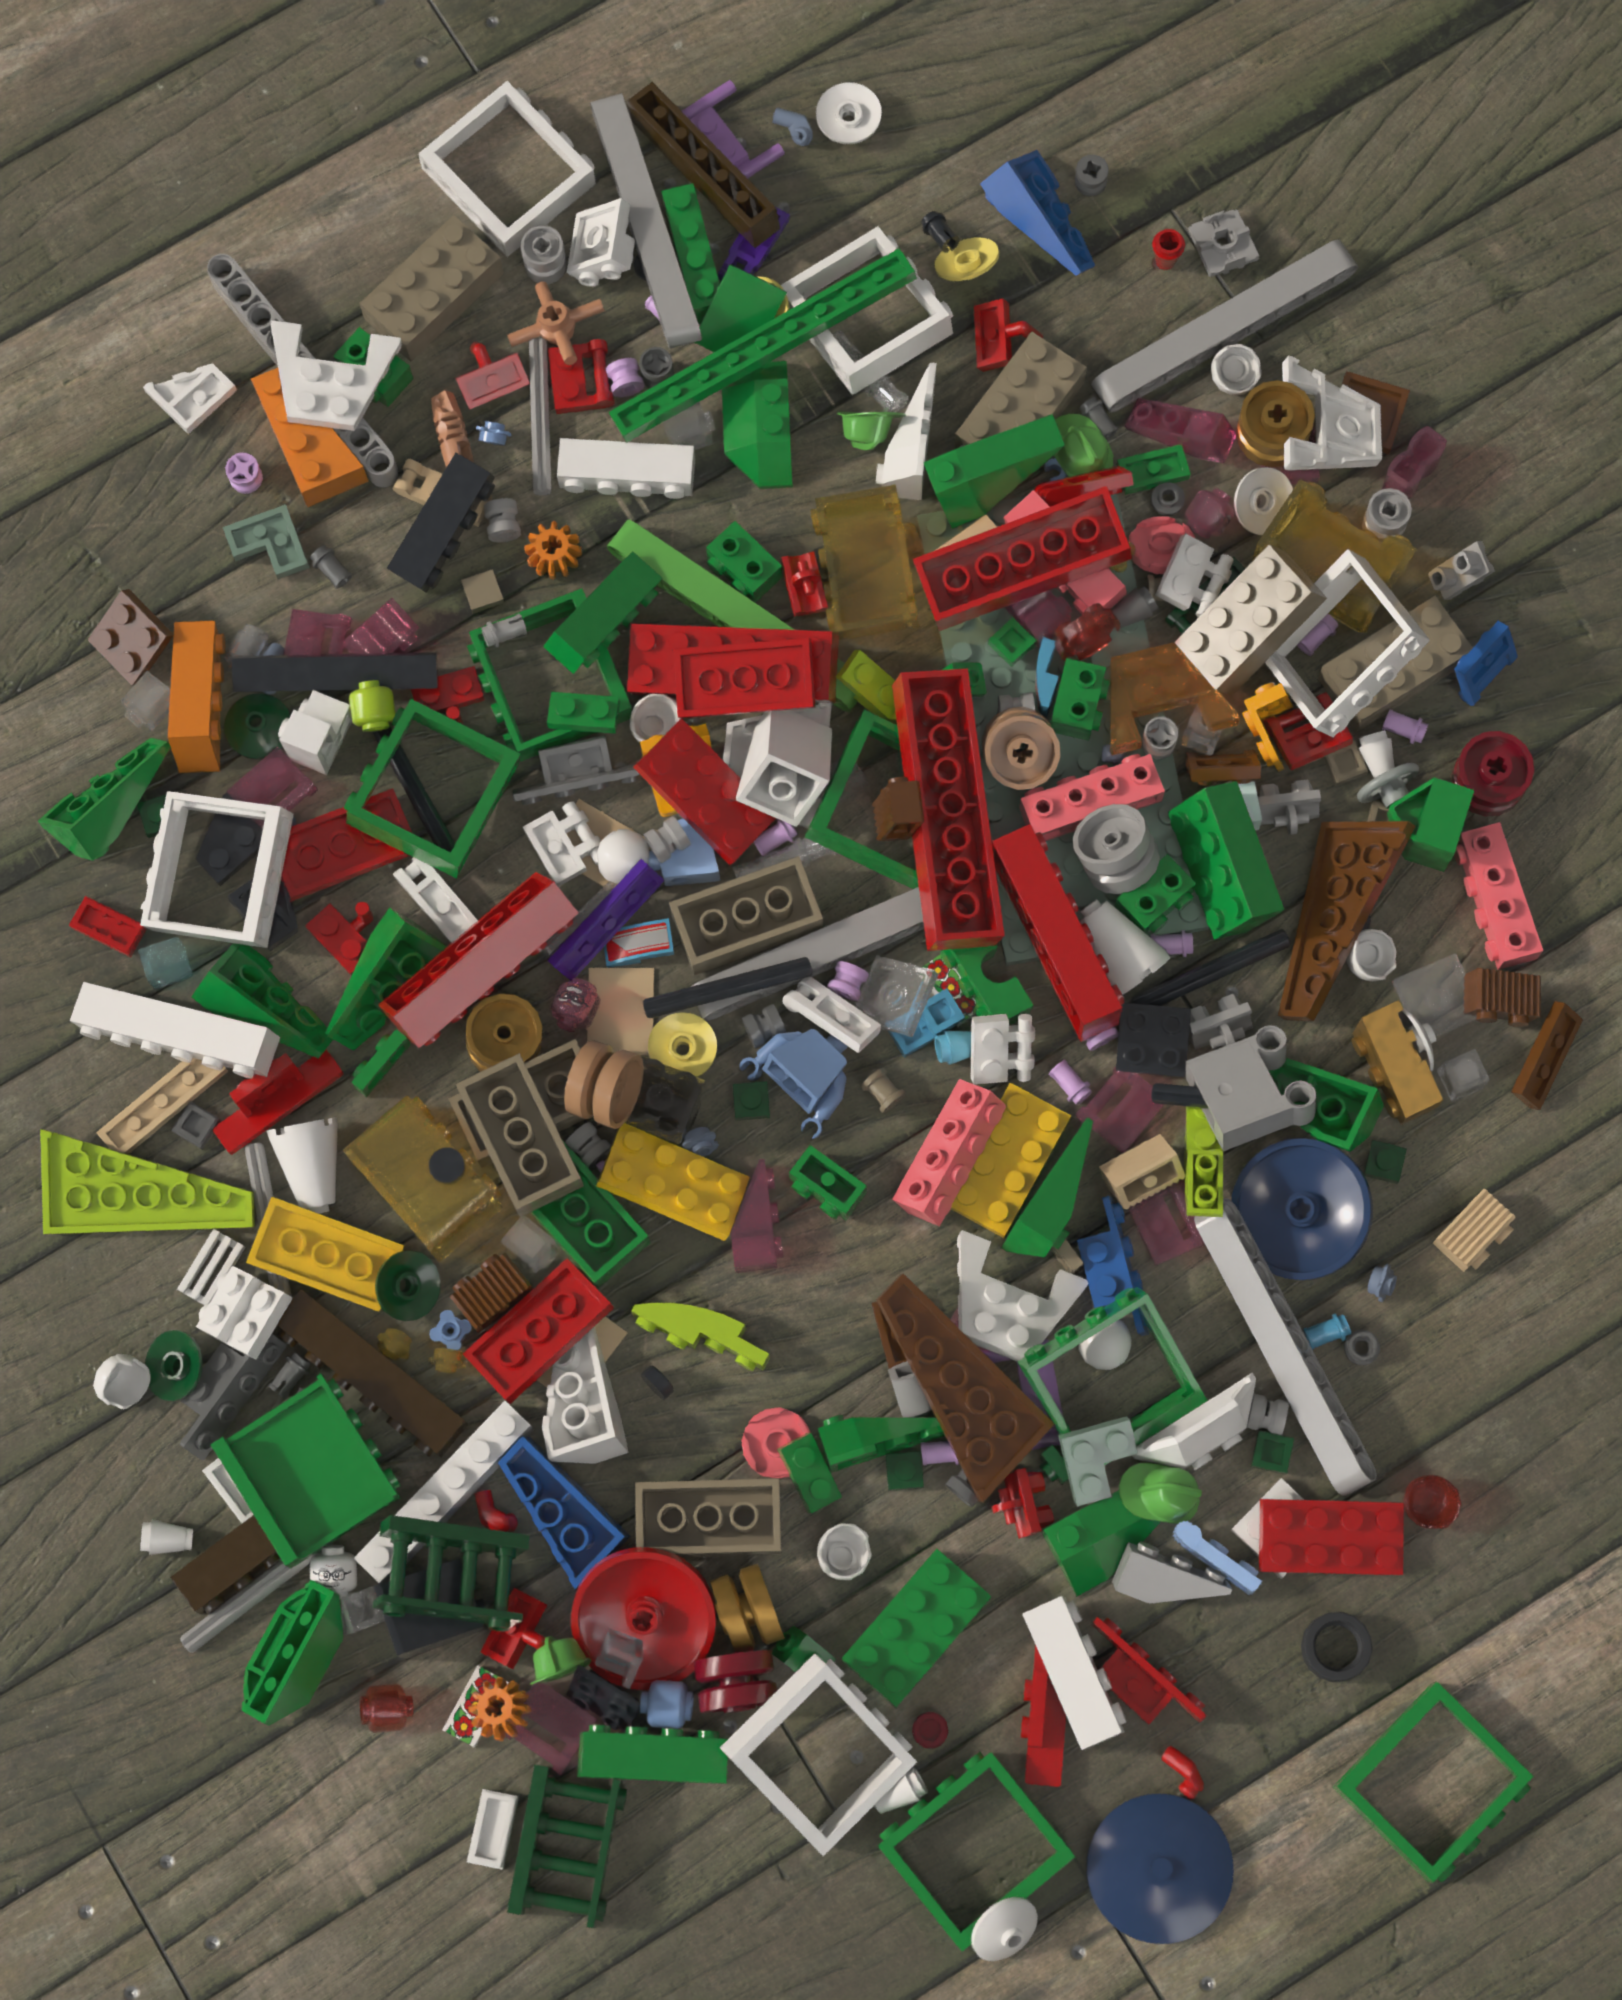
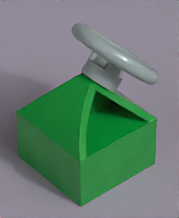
M1406 763L1397 766L1364 785L1357 793V800L1359 802L1369 803L1382 798V802L1386 809H1388V821H1409L1416 826L1401 854L1404 860L1444 872L1455 854L1474 790L1434 777L1409 793L1405 785L1417 776L1419 766L1416 763Z

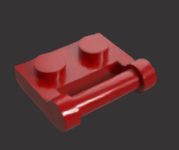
M595 339L588 343L572 345L577 357V361L572 365L564 363L558 347L548 348L556 414L604 409L615 404L614 395L609 389L605 354L608 353L606 340ZM592 357L597 393L587 396L583 358Z
M1327 692L1316 696V699L1325 710L1333 703ZM1296 708L1278 717L1272 715L1264 719V725L1269 736L1275 741L1291 771L1353 744V737L1347 727L1334 737L1316 730L1311 723L1285 733L1284 728L1307 719L1300 708Z

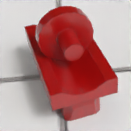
M808 552L799 556L781 557L780 561L794 616L827 611L828 605L815 552Z
M1026 1468L1017 1469L1010 1473L1004 1479L1006 1488L998 1490L1001 1503L993 1505L992 1511L993 1514L1004 1512L1006 1524H1015L1018 1539L1040 1532L1042 1528L1054 1523L1055 1520L1052 1508L1049 1505L1035 1507L1033 1494L1045 1491L1046 1487L1043 1473L1027 1472Z

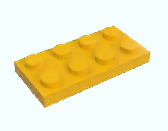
M1009 1083L1001 1098V1101L1006 1105L1002 1118L996 1124L986 1142L984 1151L977 1158L966 1183L962 1185L951 1207V1210L1002 1238H1005L1071 1119V1115L1012 1083Z
M624 1123L617 1129L596 1186L726 1241L731 1232L750 1177Z
M271 1196L246 1263L379 1312L381 1306L378 1303L375 1292V1281L378 1271L385 1260L393 1254L403 1251L404 1245Z

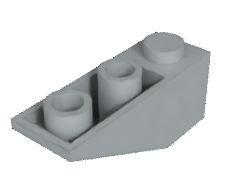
M1139 1542L1138 1546L1127 1543L1112 1580L1117 1592L1149 1604L1230 1595L1232 1592L1228 1580L1225 1579L1226 1575L1218 1570L1206 1567L1205 1571L1192 1567L1193 1563L1190 1560L1175 1554L1172 1555V1558H1168L1158 1554L1160 1551L1158 1548L1145 1542Z

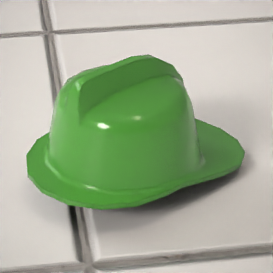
M837 412L843 419L845 438L850 440L854 448L862 450H872L878 444L883 443L887 438L892 419L906 417V414L896 412Z
M1066 414L1055 420L1065 447L1054 457L1068 477L1113 466V453L1109 443L1096 424L1088 417L1080 414Z
M1138 1463L1129 1467L1122 1475L1119 1484L1120 1499L1125 1508L1133 1515L1143 1519L1171 1524H1179L1183 1520L1186 1522L1192 1519L1198 1510L1199 1498L1202 1496V1490L1198 1489L1195 1478L1188 1471L1160 1464Z
M548 1636L545 1638V1645L537 1649L533 1654L536 1679L530 1684L532 1685L537 1682L545 1683L574 1674L578 1664L585 1668L592 1661L585 1656L574 1638L558 1640L556 1637Z

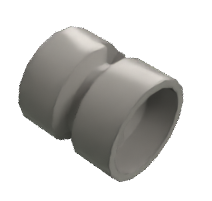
M538 225L530 228L524 234L520 248L527 276L536 283L542 281L547 284L557 282L563 277L567 267L561 235L549 226Z
M1391 488L1382 489L1372 496L1362 521L1363 534L1370 542L1379 546H1389L1400 540L1412 512L1411 503L1407 496L1401 491Z

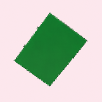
M730 264L719 287H717V292L705 316L702 317L703 320L699 326L702 340L693 343L716 352L774 319L787 291Z

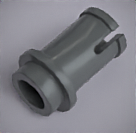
M1093 397L1083 403L1079 410L1082 412L1081 415L1088 417L1096 424L1107 440L1119 428L1115 426L1103 409V401H1098L1096 397Z
M323 545L311 555L312 566L314 569L319 568L334 587L339 589L351 579L352 574L334 556L335 551L333 548H327Z
M296 1352L291 1357L287 1356L285 1358L287 1360L286 1364L268 1385L275 1392L282 1382L286 1381V1384L278 1393L284 1399L288 1398V1395L303 1375H309L310 1373L308 1369L311 1364Z

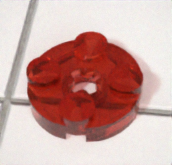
M1100 603L1093 604L1084 611L1082 616L1073 622L1068 621L1057 627L1054 632L1057 637L1055 649L1063 661L1072 656H1077L1079 660L1086 659L1102 650L1112 641L1109 634L1114 628L1118 632L1121 623L1113 610L1103 608Z

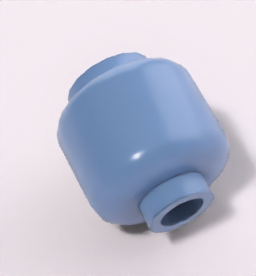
M655 1680L651 1683L649 1692L642 1691L640 1713L647 1714L648 1724L652 1727L680 1729L684 1726L685 1721H691L694 1693L688 1692V1687L683 1682Z

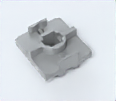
M1223 210L1204 217L1203 221L1191 224L1188 229L1209 277L1221 273L1227 274L1229 270L1237 267L1241 269L1244 268L1245 264L1259 260V254L1249 235V227H1245L1238 210H1230L1225 213ZM1224 237L1229 244L1221 246L1217 240Z

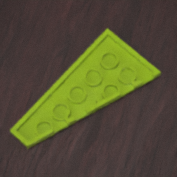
M40 1129L43 1234L255 1227L253 1191L46 1129Z

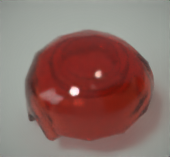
M1437 1475L1416 1477L1405 1488L1402 1501L1406 1516L1417 1526L1425 1529H1445L1449 1527L1459 1517L1462 1505L1458 1489L1449 1480Z

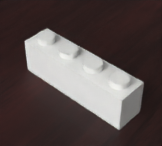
M560 438L557 469L559 488H564L572 493H581L584 490H598L599 493L605 495L631 492V494L638 497L664 494L668 498L681 499L684 496H692L695 468L694 446Z
M1061 1596L1022 1613L1081 1750L1088 1749L1124 1733L1122 1724L1127 1723L1120 1704L1118 1702L1112 1704L1107 1690L1112 1688L1104 1668L1097 1670L1092 1656L1096 1655L1097 1652L1089 1634L1082 1636L1077 1625L1078 1622L1082 1621V1618L1074 1600L1067 1602L1066 1597Z

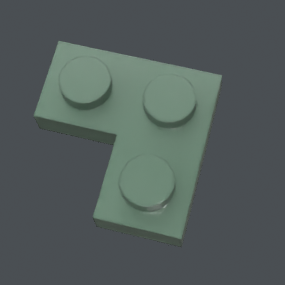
M286 504L223 527L235 561L267 550L278 579L309 568Z
M1127 1416L1058 1435L1074 1502L1077 1507L1112 1497L1104 1463L1138 1454L1131 1422Z

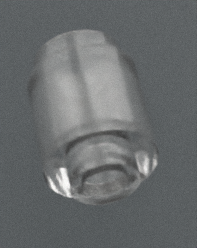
M245 624L243 630H238L224 658L229 664L227 668L232 672L231 658L233 656H263L269 646L267 643L269 635L253 625Z

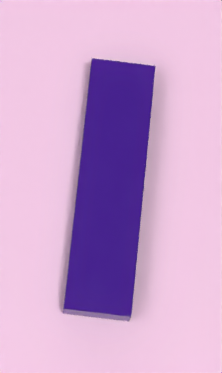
M640 859L547 961L572 982L665 880L646 862Z

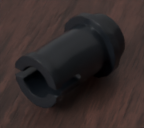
M931 211L923 217L921 221L923 232L926 235H931L944 253L949 252L946 244L951 251L958 246L960 239L946 224V217L942 213Z

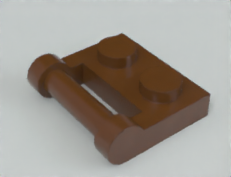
M1254 749L1244 750L1243 753L1197 755L1196 752H1187L1185 754L1186 773H1189L1192 782H1197L1199 785H1215L1218 781L1222 780L1247 784L1252 782V779H1261V764Z

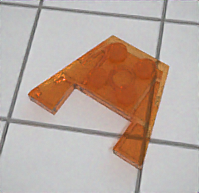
M1175 642L1111 657V756L1141 749L1142 739L1133 719L1136 717L1197 703L1209 732L1239 724L1240 717L1221 693L1213 688Z

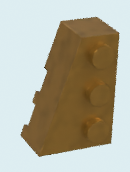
M1397 1000L1362 1017L1352 1033L1354 1036L1352 1044L1360 1057L1365 1056L1370 1066L1368 1074L1374 1086L1382 1088L1387 1098L1384 1100V1104L1389 1115L1393 1119L1397 1117L1402 1125L1438 1108L1443 1098L1426 1060H1421L1412 1043L1417 1040L1413 1030L1406 1032L1398 1016V1012L1402 1011L1403 1007L1400 1001Z

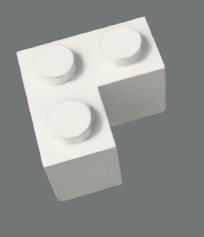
M313 690L309 699L305 698L302 701L299 711L293 710L290 718H285L280 726L278 736L289 760L327 775L352 722L350 705Z

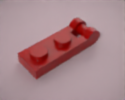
M1121 466L1041 483L1035 487L1034 491L1051 507L1107 486L1110 495L1122 492L1123 487L1133 485L1131 471Z

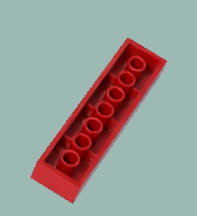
M968 668L901 672L892 684L904 777H908L909 781H919L925 822L913 833L912 840L927 951L995 946L1005 934Z

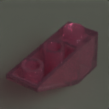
M1140 398L1137 399L1125 424L1126 429L1168 447L1182 444L1184 453L1194 458L1225 463L1236 439V432L1224 414Z
M759 1159L731 1230L736 1273L778 1268L776 1258H783L781 1237H774L772 1225L779 1223L777 1202L770 1203L768 1191L775 1189L773 1168L766 1169L765 1159Z

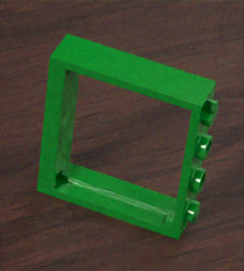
M583 588L519 613L528 632L570 616L586 599ZM516 614L495 621L492 624L516 616ZM482 627L469 631L472 644L467 645V649L473 664L480 662L484 673L479 675L481 684L486 694L493 693L496 703L491 704L492 711L498 724L501 722L505 723L508 733L503 734V738L507 747L521 753L520 762L539 755L538 749L567 744L596 733L557 729L524 742L486 648L488 646L482 634ZM602 644L598 649L601 655L597 658L596 663L610 696L619 697L620 708L617 722L619 724L630 719L632 707L609 651Z
M410 699L405 709L400 707L392 721V725L395 728L391 735H384L376 749V753L379 756L374 765L368 763L360 778V782L363 784L359 792L353 791L348 797L344 809L347 810L346 824L457 879L518 768L521 753ZM413 720L500 763L451 852L364 809Z
M864 709L855 723L805 834V838L911 889L919 887L916 865L913 870L827 828L867 736L901 751L897 725Z
M1138 1287L1121 1291L1115 1296L1116 1301L1106 1307L1100 1306L1092 1309L1085 1315V1320L1074 1327L1069 1325L1055 1333L1053 1340L1045 1345L1038 1344L1031 1347L1024 1353L1025 1357L1017 1361L1048 1417L1055 1424L1054 1427L1059 1435L1072 1431L1037 1370L1135 1309L1139 1310L1181 1385L1180 1389L1130 1419L1136 1446L1208 1401L1149 1295Z
M1436 1681L1431 1683L1332 1788L1428 1883H1434L1437 1879L1443 1882L1456 1869L1453 1861L1462 1852L1467 1856L1479 1845L1481 1839L1478 1835L1486 1826L1493 1829L1506 1816L1502 1809L1511 1800L1517 1803L1529 1792L1531 1787L1527 1783L1534 1776ZM1439 1702L1515 1777L1431 1865L1355 1788L1432 1707Z
M979 1751L964 1764V1767L968 1770L957 1780L953 1775L949 1776L935 1788L939 1793L936 1798L930 1803L923 1798L907 1811L911 1818L900 1827L895 1821L879 1835L883 1840L878 1845L879 1849L961 1952L972 1944L971 1939L974 1927L983 1914L960 1932L893 1848L989 1768L1056 1851L996 1903L1012 1897L1026 1899L1075 1857L992 1752L984 1756Z

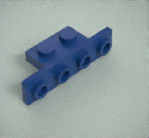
M1111 1196L1102 1197L1111 1231L1077 1240L1094 1308L1108 1306L1116 1301L1115 1296L1125 1289H1135L1138 1287L1143 1290L1140 1273L1138 1270H1132L1129 1258L1134 1256L1131 1239L1129 1236L1124 1237L1121 1223L1126 1222L1123 1208L1119 1202L1115 1203ZM1135 1309L1132 1311L1137 1333L1141 1336L1148 1335V1327L1139 1310Z

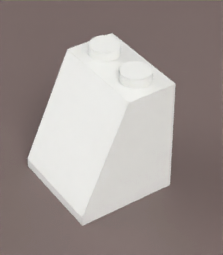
M791 710L764 712L754 729L736 801L797 827L830 781L832 729Z

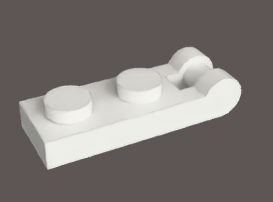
M413 857L411 859L413 862L404 870L399 868L393 873V876L448 941L452 943L478 920L432 866ZM420 873L424 874L426 878L418 885L412 881Z
M812 977L803 978L798 983L796 990H790L783 997V1004L789 1011L801 1013L857 1053L880 1033L881 1024Z

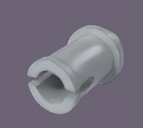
M520 613L494 624L489 621L487 626L481 628L487 646L494 645L495 648L499 647L501 642L527 634L526 626Z

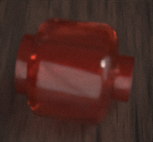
M399 1684L370 1686L365 1695L360 1696L359 1700L361 1724L367 1725L373 1733L403 1730L407 1717H413L414 1714L412 1695H405L403 1687Z

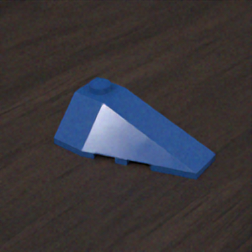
M1038 150L1007 161L980 183L985 191L987 200L996 207L999 213L1074 275L1082 274L1095 266L1080 231L1071 227L1068 220L1071 210L1067 203L1061 204L1055 191L1060 186Z

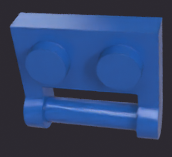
M1497 621L1490 630L1482 634L1479 642L1473 649L1460 658L1457 666L1454 668L1461 688L1458 695L1466 704L1474 706L1481 698L1480 693L1506 665H1511L1518 658L1509 626Z

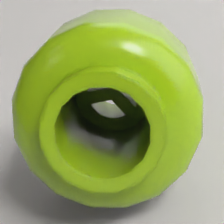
M378 680L364 681L359 683V689L353 691L349 696L351 717L354 725L362 727L363 732H374L389 728V723L393 721L396 714L393 692L390 688L380 686Z

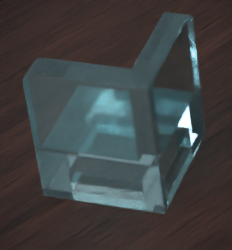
M178 937L138 950L147 980L154 990L193 976L184 944Z
M609 1628L596 1657L595 1665L622 1675V1687L630 1689L643 1659V1640Z

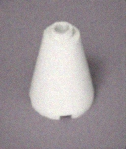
M1096 899L1080 911L1084 917L1079 922L1080 924L1086 923L1094 939V942L1090 944L1096 955L1101 953L1109 968V973L1106 976L1111 986L1116 984L1119 987L1122 995L1137 986L1151 972L1153 974L1170 959L1165 949L1108 901L1100 904Z
M336 1117L328 1119V1126H325L324 1119L286 1126L280 1129L281 1135L278 1136L275 1129L267 1131L268 1138L299 1207L318 1214L329 1212L328 1204L335 1203L338 1130Z

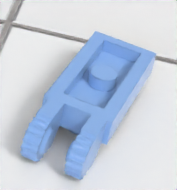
M1184 1520L1176 1525L1173 1537L1177 1544L1180 1543L1181 1547L1210 1568L1226 1575L1225 1579L1246 1594L1252 1595L1262 1581L1256 1577L1259 1572L1242 1560L1237 1564L1226 1556L1229 1551L1219 1542L1213 1539L1209 1543L1202 1538L1201 1529L1196 1525H1192Z

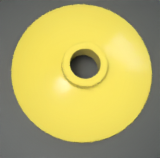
M977 237L961 240L954 250L951 251L947 247L949 249L948 253L942 251L935 260V270L941 278L949 281L974 279L990 270L996 264L999 258L998 246L994 241L987 238Z
M674 1013L664 1017L653 1027L648 1039V1054L653 1066L662 1075L674 1080H691L704 1074L713 1064L717 1054V1039L712 1027L703 1018L691 1013ZM679 1045H687L689 1052L685 1055H680L676 1049Z

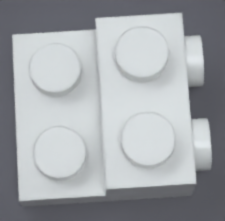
M620 198L576 213L567 274L578 279L582 285L594 287L598 285L599 279L616 280L621 277V272L630 270L635 239L626 234L630 203Z
M232 1266L228 1273L223 1274L217 1282L218 1290L211 1302L201 1308L199 1312L200 1321L196 1327L211 1337L256 1360L287 1309L292 1297Z

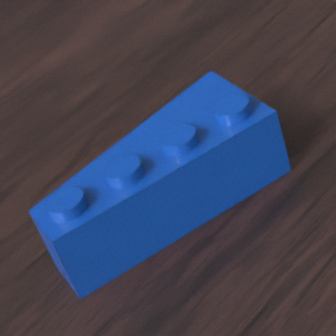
M522 1436L498 1462L521 1502L524 1503L531 1514L533 1522L551 1547V1551L558 1563L562 1565L568 1575V1579L574 1589H578L585 1575L595 1564L617 1552L631 1537L556 1462L550 1461L547 1453L531 1437Z

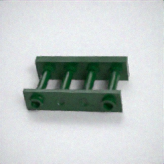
M390 1515L381 1522L379 1537L391 1538L390 1542L394 1544L389 1595L382 1594L375 1599L372 1608L381 1609L384 1615L391 1617H403L405 1613L489 1624L488 1629L494 1631H509L510 1627L523 1621L522 1613L508 1612L512 1560L529 1549L530 1535ZM412 1541L426 1543L425 1547L429 1549L424 1600L403 1597L408 1545H411ZM447 1546L460 1548V1553L463 1554L459 1605L438 1602L443 1550H446ZM482 1551L495 1553V1558L498 1559L494 1609L473 1607L478 1555L482 1554Z
M534 1765L507 1913L524 1915L525 1908L532 1909V1906H539L588 1915L586 1927L596 1928L597 1921L604 1922L607 1900L601 1899L617 1810L624 1811L628 1789L622 1788L623 1781L613 1779L611 1790L556 1780V1776L551 1775L552 1768ZM553 1795L609 1804L605 1826L549 1817V1813L544 1812L546 1797L552 1798ZM547 1831L602 1841L598 1863L542 1854V1850L537 1849L539 1834L545 1835ZM539 1868L595 1878L591 1901L535 1891L536 1887L530 1886L532 1871L538 1872Z

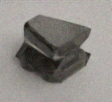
M641 1056L644 1066L643 1081L634 1109L625 1123L680 1144L684 1136L692 1130L697 1118L706 1080L698 1078L690 1072L680 1071L662 1064L657 1059Z

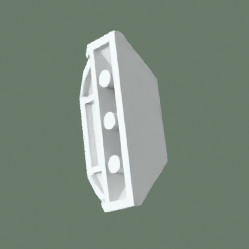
M1249 1374L1138 1445V1454L1132 1455L1133 1458L1186 1469L1192 1465L1194 1470H1197L1213 1459L1209 1454L1220 1446L1226 1451L1243 1440L1239 1434L1247 1427L1256 1382L1254 1374Z

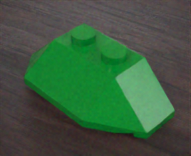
M772 361L722 389L724 454L759 489L793 487L787 361Z
M310 1580L305 1584V1588L295 1592L279 1605L245 1668L244 1701L242 1702L241 1711L270 1726L309 1704L344 1638L338 1593Z

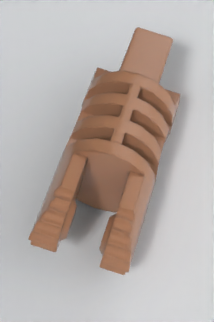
M446 390L431 398L433 421L445 466L447 468L455 452L474 463L463 416L454 393Z

